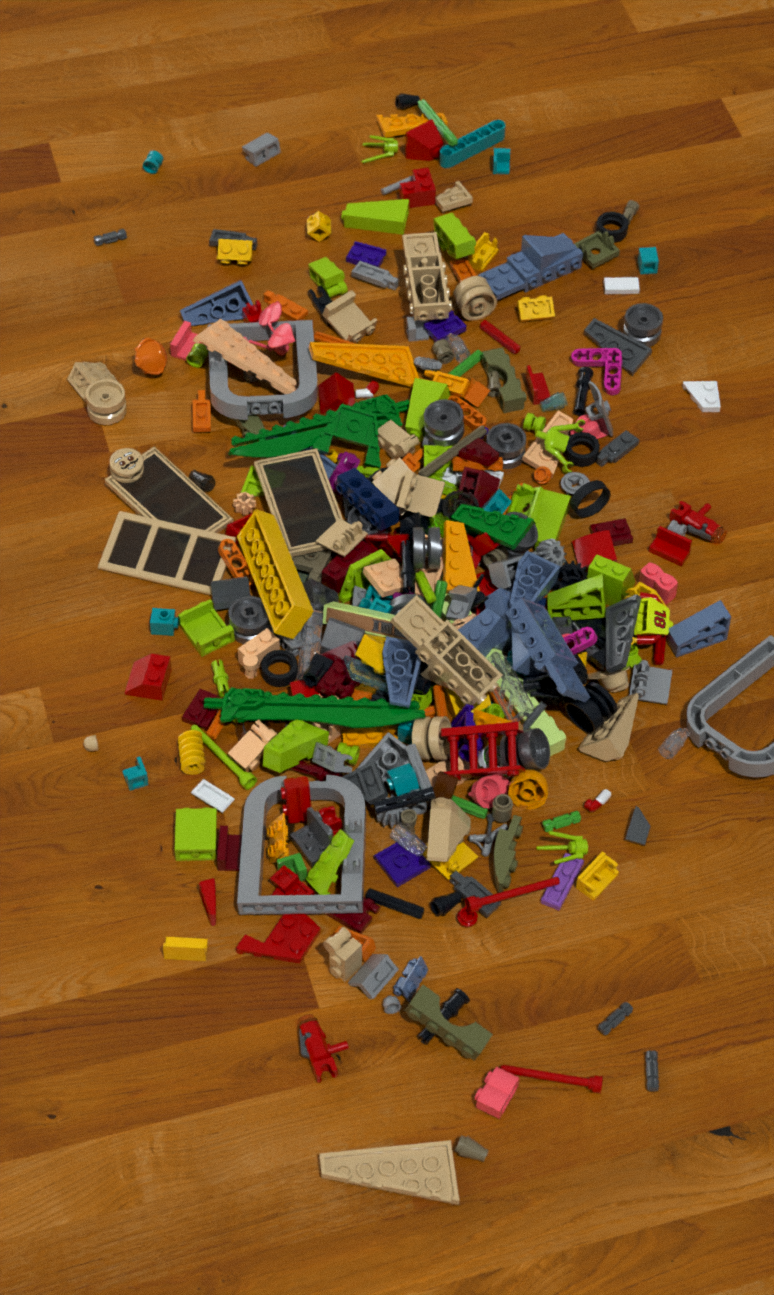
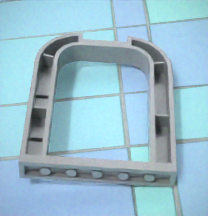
M312 320L277 321L272 323L274 330L284 323L290 324L296 339L299 387L290 394L247 397L233 394L228 388L227 360L223 359L222 354L219 352L209 351L210 394L213 407L224 416L241 420H248L247 415L283 414L284 418L303 414L311 409L318 398L316 361L312 360L308 347L310 342H314ZM259 322L229 324L230 327L242 336L247 337L248 340H269L273 334L268 325L261 326Z
M772 635L698 692L691 699L687 708V732L693 743L699 748L706 744L708 748L719 753L725 760H729V769L731 771L748 777H765L774 774V742L763 750L748 751L710 727L706 721L774 666V637Z
M326 775V781L309 782L311 800H333L345 808L344 831L354 840V843L342 864L341 894L261 896L266 817L273 805L285 801V799L281 798L280 787H284L283 780L287 779V776L268 779L255 787L249 794L244 807L237 899L239 915L363 913L366 807L360 789L351 781L335 775Z

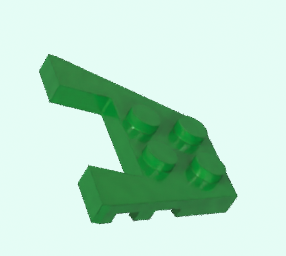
M341 404L314 443L312 449L317 448L318 452L328 454L331 439L335 438L368 448L364 466L380 468L381 461L379 457L380 448L378 446L376 413Z

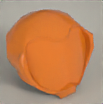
M149 337L144 338L138 347L134 348L136 352L135 363L137 367L143 370L144 374L159 375L163 373L167 364L165 348L157 340Z

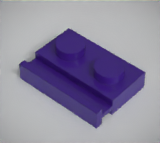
M355 241L354 246H352L346 256V262L357 265L359 261L380 268L384 257L387 255V250Z
M453 311L449 312V318L433 319L424 323V330L428 331V334L435 342L441 339L447 340L463 333L467 327L457 315H454Z
M466 704L451 722V726H474L475 722L471 712L473 706ZM465 738L459 739V742H457L458 747L463 743Z

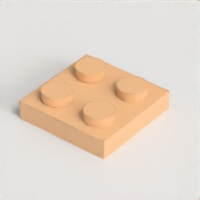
M396 559L363 568L362 573L382 598L393 595L395 592H403V579L400 573L402 567Z

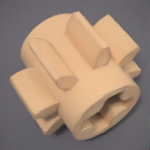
M242 492L237 494V499H233V506L236 512L246 515L253 513L252 508L256 507V500H254V495Z

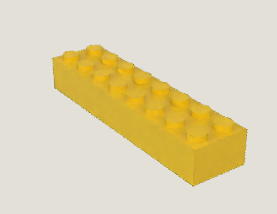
M255 509L237 538L274 633L294 639L314 611L275 516Z

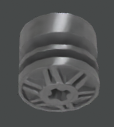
M541 729L523 730V733L518 734L516 737L517 765L532 770H541L548 766L550 746L545 733ZM504 735L500 742V755L503 765L509 766L508 737Z

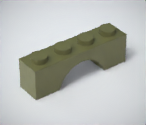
M503 347L483 351L482 365L487 376L489 372H491L492 376V371H497L499 379L505 383L499 389L498 397L503 413L524 409V403L527 401L526 393L522 391L521 382L515 376L514 366L510 365L509 355L505 354Z
M422 985L404 1011L408 1013L411 1019L425 1025L429 1032L436 1033L443 1038L446 1044L460 1050L464 1057L475 1060L493 1034L476 1022L468 1026H456L448 1022L440 1011V996L425 985Z

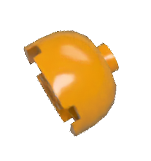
M525 769V772L519 773V776L511 779L508 795L518 807L525 805L528 806L526 809H537L544 805L548 797L549 787L547 780L540 772Z

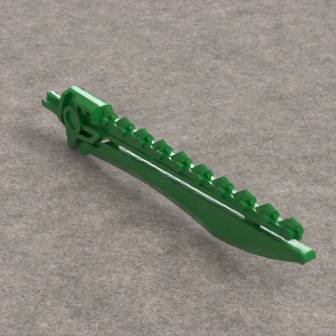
M385 394L356 402L352 406L376 413L378 428L390 420L399 427H402L403 424L399 413L408 411L410 401L408 399L395 403L393 399ZM328 410L325 416L316 413L311 420L302 417L299 423L288 421L285 424L286 427L275 425L272 427V431L262 428L258 431L259 434L257 435L248 432L245 438L234 436L231 439V444L234 448L229 450L228 455L271 458L300 452L314 445L325 429L324 426L328 425L335 414V411Z
M232 687L225 693L224 698L206 697L204 699V708L222 709L220 718L222 723L230 722L234 719L238 723L247 720H301L335 724L350 728H370L426 718L425 711L418 710L420 705L415 700L411 701L410 708L392 705L382 698L376 701H370L366 697L360 700H353L350 696L337 699L333 695L321 698L317 694L305 697L301 693L288 696L285 692L272 695L271 692H264L261 689H236Z

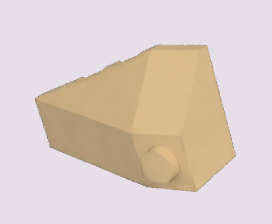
M635 693L621 698L617 703V712L610 719L604 721V724L594 734H588L578 749L603 761L618 760L623 757L629 745L639 695Z

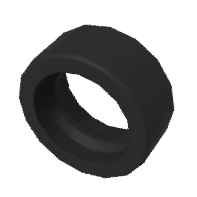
M618 212L603 213L597 219L596 232L600 231L603 234L607 231L609 237L613 236L614 243L622 241L628 233V220ZM615 224L621 227V229L608 230L603 226Z
M579 432L571 435L565 450L566 459L579 467L594 464L599 455V442L595 436L589 433ZM582 444L589 446L593 451L582 455L574 452L572 447Z
M274 650L267 653L261 662L262 677L266 683L274 687L290 685V682H294L298 675L297 659L292 653L285 650ZM279 662L291 666L289 672L280 675L271 673L268 668L272 664Z

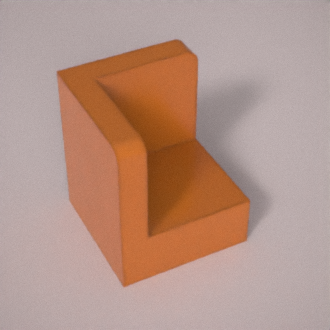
M472 377L463 398L474 406L479 407L490 390Z

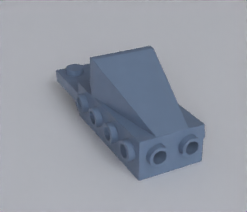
M564 233L554 237L524 235L522 236L520 252L507 257L506 263L485 271L478 276L487 280L496 299L499 300L521 289L524 293L580 269L583 253Z
M521 597L505 612L512 628L514 671L531 677L540 676L546 672L556 683V689L562 696L586 702L590 696L573 669L578 664V661L546 608Z

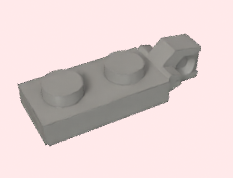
M359 261L351 272L353 277L380 287L396 290L399 286V279L393 277L390 271Z

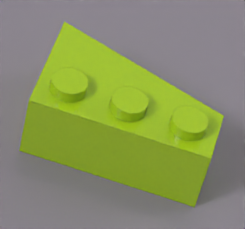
M453 213L434 218V232L437 233L438 245L441 246L442 251L447 250V253L455 259L475 253V238L468 233L467 228L461 224L459 218H456Z
M603 573L548 593L547 607L550 617H571V620L606 618Z
M293 720L264 746L263 766L281 773L298 765L299 761L306 757L308 760L313 758L316 742L328 745L329 731L301 720Z

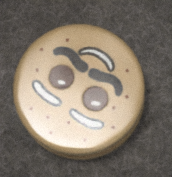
M123 448L112 454L110 457V473L115 480L122 483H132L142 477L144 460L138 451L131 448Z

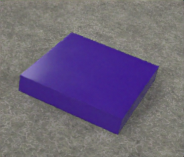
M407 836L374 855L376 863L396 887L403 885L430 869V863Z

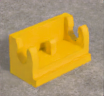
M486 232L476 242V246H474L475 253L468 255V261L472 268L481 272L499 252V249H497V239L494 238L493 243L490 242L489 234Z
M602 851L577 877L576 889L594 901L619 875V871L616 869L618 864Z

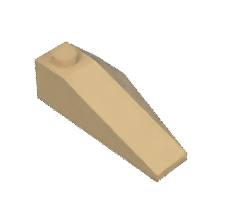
M443 797L431 799L427 861L448 862L456 851V846L459 843L461 844L463 837L470 832L471 818L452 799Z

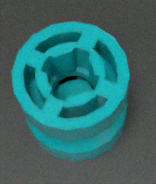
M155 150L150 151L142 164L143 169L150 174L157 173L159 166L164 160L163 155Z

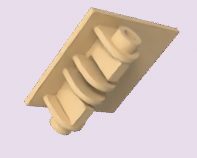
M339 518L316 542L345 557L368 533L362 530L363 524L360 521L353 522L351 525Z

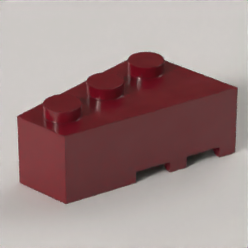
M362 540L345 557L338 554L321 571L322 584L340 593L349 566L378 551V549Z

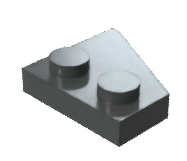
M371 761L352 771V773L343 776V778L351 781L360 789L364 800L370 805L388 796L375 761Z

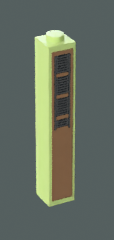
M334 601L324 605L322 622L324 624H327L331 617L364 629L365 633L408 640L390 622L395 616L393 614Z

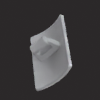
M589 381L588 384L595 402L586 407L585 410L590 420L604 418L609 435L613 436V428L608 416V411H611L608 401H603L598 387ZM595 407L599 412V414L597 415L595 413H592L593 408Z

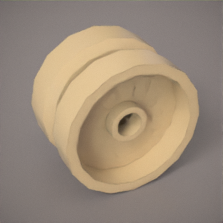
M481 276L466 278L456 286L453 292L456 304L463 317L468 320L483 319L497 305V299L487 280Z
M101 379L93 382L87 388L86 403L91 420L98 424L111 425L124 418L126 414L125 390L120 383L110 379Z
M436 716L433 719L430 717L425 719L419 718L414 721L412 744L416 745L421 760H430L432 757L435 760H446L450 757V743L441 737V728H452L450 720L446 716Z

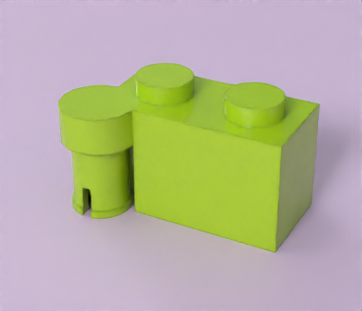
M327 257L308 264L310 278L318 286H322L325 289L326 295L328 294L330 298L348 292L347 285L344 282V272L336 267L335 263L331 262Z

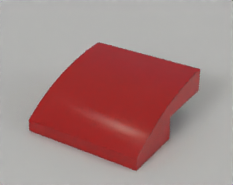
M609 530L588 534L572 541L577 564L581 563V568L586 567L587 572L596 555L617 562Z

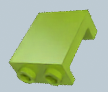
M211 599L201 602L191 609L184 610L178 615L179 627L201 657L235 641L233 627L231 625L226 626L214 610Z
M216 808L176 809V861L217 860Z

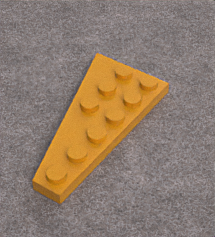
M310 342L308 346L311 358L315 361L413 387L415 378L419 379L409 346Z

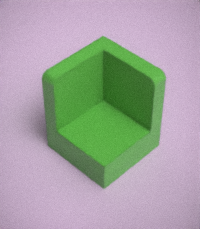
M300 853L277 860V871L285 865L299 876L301 882L306 880L307 868Z

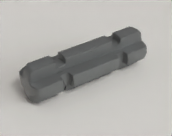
M120 229L118 232L112 231L102 234L103 236L97 235L94 236V243L96 246L103 245L104 242L107 244L118 241L119 238L120 240L126 239L127 233L125 229Z
M624 1002L620 1009L617 1008L606 1018V1021L599 1024L598 1030L603 1035L610 1033L611 1029H614L625 1019V1016L632 1013V1005Z
M655 1050L646 1052L647 1090L650 1092L659 1090L658 1053Z

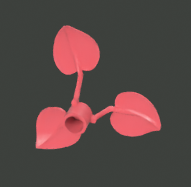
M279 301L266 307L259 317V324L261 326L268 325L273 333L268 341V346L248 340L247 337L243 336L249 343L266 348L270 352L274 350L279 356L286 354L289 349L288 344L295 342L290 324L284 323L275 330L272 327V323L278 321L282 313V306Z

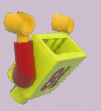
M629 588L625 591L630 593L631 596L638 594L641 597L634 629V635L637 636L632 638L631 645L637 643V645H651L659 641L662 636L668 635L669 628L673 626V622L669 620L670 610L663 605L658 596L644 592L637 593L634 588Z

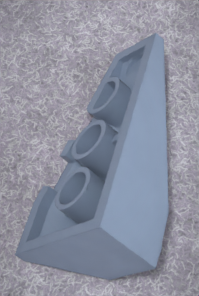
M239 280L179 311L184 321L191 322V326L215 323L219 319L223 321L243 319L242 308L246 307V303H250V305H253L242 280Z

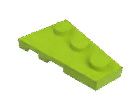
M341 829L332 838L331 843L322 852L319 860L310 869L305 878L320 895H330L328 889L331 882H336L338 875H336L339 865L343 864L344 859L347 858L354 843V840Z

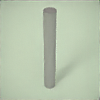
M412 176L381 189V193L386 195L399 189L400 183L411 182Z

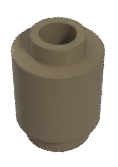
M500 794L493 800L492 817L498 822H507L512 817L513 801L508 795Z

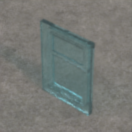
M344 656V661L352 680L388 693L385 677L375 673L373 667L363 664L360 660Z

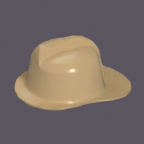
M626 666L613 673H609L607 670L590 673L587 679H597L607 691L618 692L629 687L626 670L630 666Z

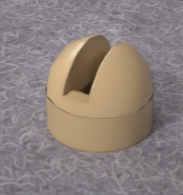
M96 735L86 737L84 740L86 750H99Z

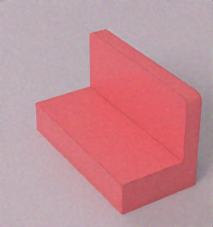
M184 321L170 343L172 357L186 361L187 355L191 352L195 344L193 340L198 335L192 333L191 322Z

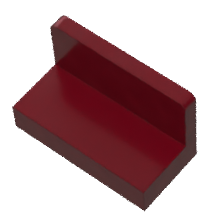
M220 825L218 871H240L242 835H230L228 826Z

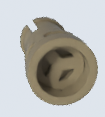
M633 200L627 202L625 212L623 213L628 220V225L640 208L639 204Z
M492 371V376L491 372L488 373V389L490 390L488 394L491 397H498L499 389L501 388L499 373Z
M406 809L401 813L402 833L407 837L411 836L410 832L412 836L415 834L417 813L412 809Z

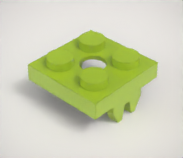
M525 483L522 486L518 484L516 491L513 493L512 502L509 505L507 514L510 512H520L529 518H533L535 522L545 490L542 487L533 488ZM530 504L529 509L523 512V508Z

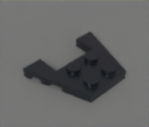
M606 618L572 620L580 629L590 627L597 634L595 644L602 649L591 655V662L604 670L606 668ZM572 625V633H574L576 629Z

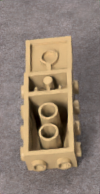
M437 233L402 235L406 265H403L404 275H407L405 285L408 288V301L411 302L409 304L410 314H413L414 321L449 318V311H452V302L448 299L450 298V290L446 287L448 279L447 275H444L446 271L445 262H442Z
M417 595L390 620L417 648L415 653L419 659L428 665L421 675L454 691L463 703L472 706L475 703L479 705L487 697L485 693L487 691L491 693L499 685L497 681L503 675L448 620L443 622Z

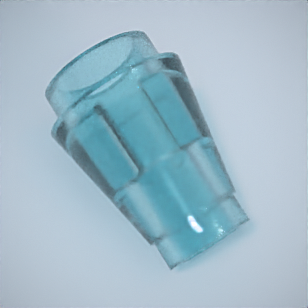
M556 392L541 401L540 405L543 412L563 409L568 403L564 392Z

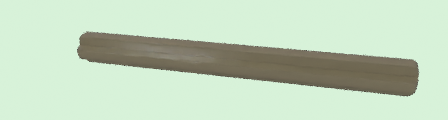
M484 426L478 427L423 467L418 474L428 477L457 456L460 449L475 439L484 436L487 433V429Z

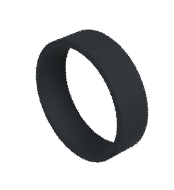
M590 481L574 493L570 506L577 516L581 518L590 517L605 507L610 499V491L602 481ZM603 489L600 497L594 503L585 508L578 509L580 502L588 494L595 490Z

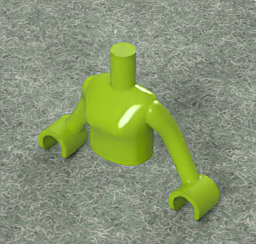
M582 419L578 420L575 424L553 426L547 433L540 430L535 432V437L545 440V450L554 455L563 464L562 472L564 474L571 473L572 471L567 466L573 467L574 464L567 462L560 454L565 452L569 436L559 431L574 429L578 433L582 432L584 429L578 425H585V421Z

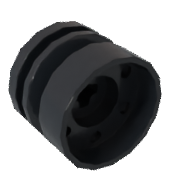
M589 682L585 685V689L590 698L586 702L570 699L565 704V710L571 721L579 729L588 734H594L604 724V721L610 719L617 712V704L605 688L595 682Z

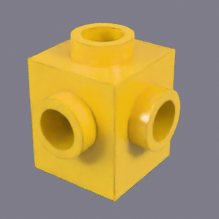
M320 211L311 215L307 219V234L318 242L322 241L331 234V219Z

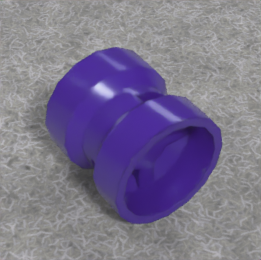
M480 737L477 740V757L479 755L478 751L482 749L484 744ZM465 738L463 741L464 745L460 747L458 754L463 760L470 762L469 740Z

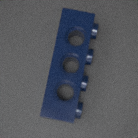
M356 468L337 476L336 489L338 493L342 494L351 505H354L372 525L382 531L399 523L400 509Z

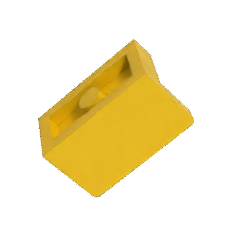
M166 937V941L163 943L164 959L206 961L208 939Z

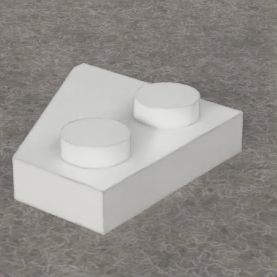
M683 381V389L691 394L690 398L693 402L697 403L698 408L702 412H720L721 406L717 381Z

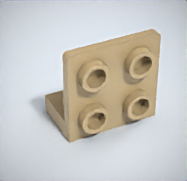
M75 362L67 378L84 401H86V390L93 382L101 379L117 381L106 365L101 362Z
M407 470L397 507L435 518L445 483Z

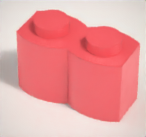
M650 562L641 569L639 582L656 590L665 604H668L676 597L678 582L673 576L663 573L659 566Z
M498 1067L493 1072L489 1071L485 1078L486 1085L483 1089L479 1088L476 1093V1108L500 1119L519 1086L520 1078Z

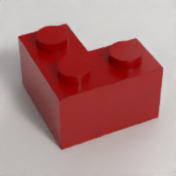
M429 167L413 169L412 181L400 183L399 198L409 199V208L435 205L436 189Z

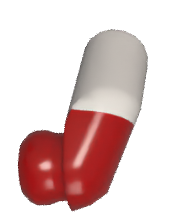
M371 381L365 389H356V398L373 397L379 389L378 382Z
M604 789L594 801L587 799L584 808L588 809L589 812H595L611 797V792Z

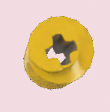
M197 730L183 732L178 737L181 770L188 775H195L204 771L205 755L203 752V740L201 739L202 733Z

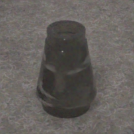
M196 470L190 472L189 479L202 491L210 492L214 488L215 479L212 475Z

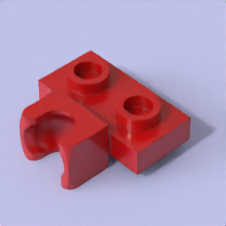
M334 806L324 807L319 810L323 823L326 826L329 825L332 829L333 838L339 829L342 828V821L340 817H337Z

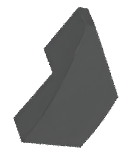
M636 806L625 841L645 846L650 825L640 808Z

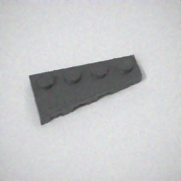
M595 318L584 329V334L600 348H618L622 352V368L631 376L637 372L652 353V348Z
M638 594L606 607V670L609 673L620 670L627 665L641 597Z

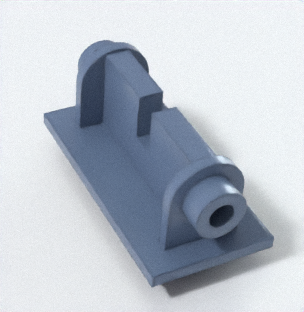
M422 956L418 960L414 958L408 962L402 973L407 978L400 977L393 987V993L397 996L404 995L407 1002H410L429 970Z

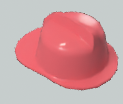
M585 414L576 420V422L581 419L584 420L585 425L578 424L580 428L584 429L582 432L589 433L595 436L596 439L603 438L609 434L603 418L590 420L588 414ZM574 429L570 430V435L578 433Z
M503 775L482 777L474 782L468 796H471L473 801L483 808H492L495 797L500 794L508 795L510 781Z

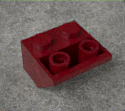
M464 467L456 507L465 504L481 508L498 490L500 479L483 470Z

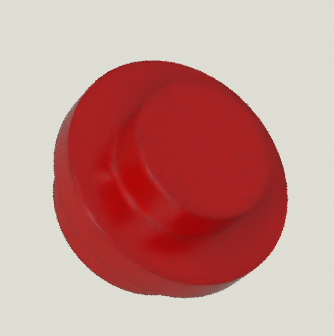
M466 907L458 912L457 920L460 925L471 927L477 923L478 914L477 912L469 914Z

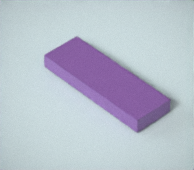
M565 853L564 857L571 856V855L568 854V853ZM573 859L559 864L553 877H558L560 884L546 889L541 899V904L560 911L584 864L583 859Z

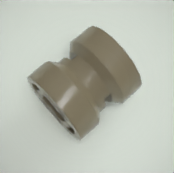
M446 339L438 340L433 344L432 349L439 362L447 364L454 359V353Z
M502 545L497 546L494 550L484 554V564L488 567L489 564L508 559V551Z

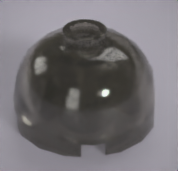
M463 490L451 492L445 497L442 505L444 520L452 521L451 516L461 504L479 507L478 500L473 494H468Z

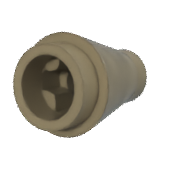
M461 1135L455 1149L459 1156L484 1162L489 1151L468 1135L467 1137Z

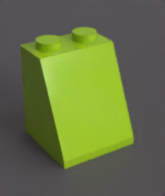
M596 555L588 567L587 579L603 573L606 604L609 606L624 600V597L629 594L625 591L633 588L635 585L631 568L600 555Z

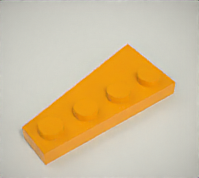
M424 113L421 116L407 114V117H397V114H391V117L377 115L378 124L385 138L405 135L407 131L429 121ZM436 113L448 127V121L444 113Z
M448 520L444 522L443 581H446L448 584L446 593H449L450 590L458 585L473 587L477 581L464 523Z

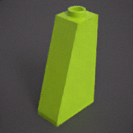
M409 199L347 203L346 210L342 211L341 219L344 220V227L404 235L409 214Z
M415 378L405 425L406 431L410 436L413 434L415 437L417 436L419 441L423 442L426 435L424 423L425 409L429 404L437 400L449 399L450 392L447 384Z
M545 490L538 516L534 522L538 531V539L534 544V550H536L535 548L539 546L541 541L548 539L558 541L570 508L571 496Z

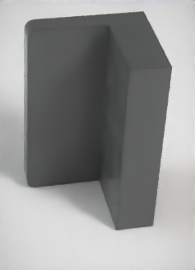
M248 577L211 582L212 600L215 610L230 608L237 599L251 596Z

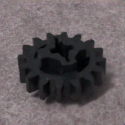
M567 561L564 562L552 590L556 591L586 580L588 576L587 568H581V563L575 565L574 561H571V564H568Z

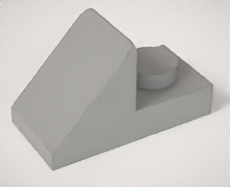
M458 585L449 591L448 594L452 601L446 614L448 620L455 621L458 618L463 619L468 616L477 593V588Z

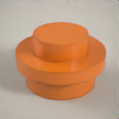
M545 466L538 467L534 471V479L538 484H546L552 477L551 470Z

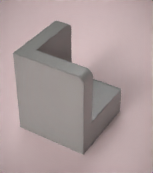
M407 317L406 330L408 341L429 340L428 331L424 330V323H427L428 320L414 321V317Z

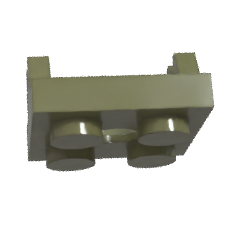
M597 231L574 243L577 248L581 249L583 253L582 259L592 268L613 259L620 253V250L614 245L613 236L609 237L607 231L603 234ZM591 250H600V253L592 254Z

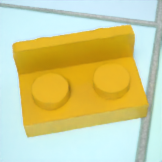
M218 239L217 259L221 260V263H231V260H236L237 264H248V261H252L253 241Z
M546 295L538 296L535 299L524 297L518 300L516 308L519 310L520 322L555 318L552 297H547Z

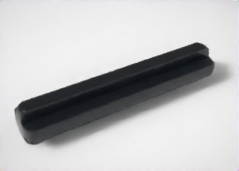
M368 889L366 893V899L370 898L382 906L419 919L424 915L425 908L374 889Z

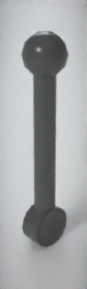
M492 814L487 815L488 830L487 836L484 839L487 844L492 842L491 830L492 822L494 821Z

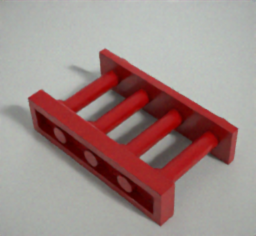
M520 722L441 728V737L450 743L451 771H445L444 773L458 777V781L465 777L507 774L509 777L519 776V773L525 772V768L517 765L516 737L519 733H523V725ZM498 735H506L508 737L509 766L497 767L496 738H498ZM486 736L489 747V768L478 769L477 740H479V737ZM462 738L469 740V770L458 769L457 742Z

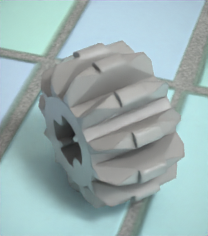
M555 539L544 540L535 548L537 551L536 555L560 566V568L566 562L564 558L566 553L563 551L564 546H560V541Z
M401 800V801H397V802H393V803H390V804H386V806L393 805V804H396V803H400V802H402V800ZM405 806L376 814L377 821L382 822L383 827L390 825L391 829L394 825L400 827L402 825L401 813L409 808Z

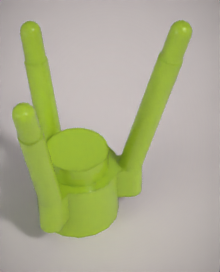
M370 135L371 139L386 142L363 143L362 145L383 147L387 153L362 160V163L394 156V153L398 152V141L394 140V138Z
M549 831V835L572 841H569L568 845L536 847L537 850H569L570 854L573 853L571 856L555 860L554 864L573 859H582L583 855L588 853L587 840L583 839L582 836H573Z

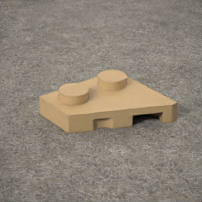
M460 181L455 183L453 189L448 188L444 193L436 197V204L442 212L473 203V197Z

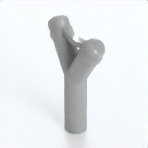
M503 824L492 831V842L490 844L485 843L484 847L479 842H485L484 839L487 834L469 835V841L477 844L482 850L481 854L487 857L493 841L497 838L499 829L508 830V826Z

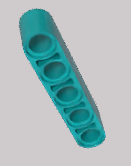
M494 120L459 138L457 146L454 145L452 147L450 144L443 146L440 149V166L451 168L503 141L505 138V122Z

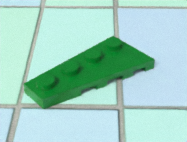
M461 504L451 516L452 521L464 523L465 528L480 535L487 532L491 540L513 550L534 524L533 518L527 517V519L519 518V515L514 514L508 516L501 514L499 511H484V508Z

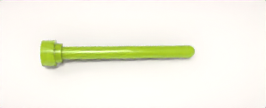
M197 725L191 726V730H197L202 733L201 739L203 743L239 777L240 784L246 790L251 789L256 784L257 778L251 772H244Z

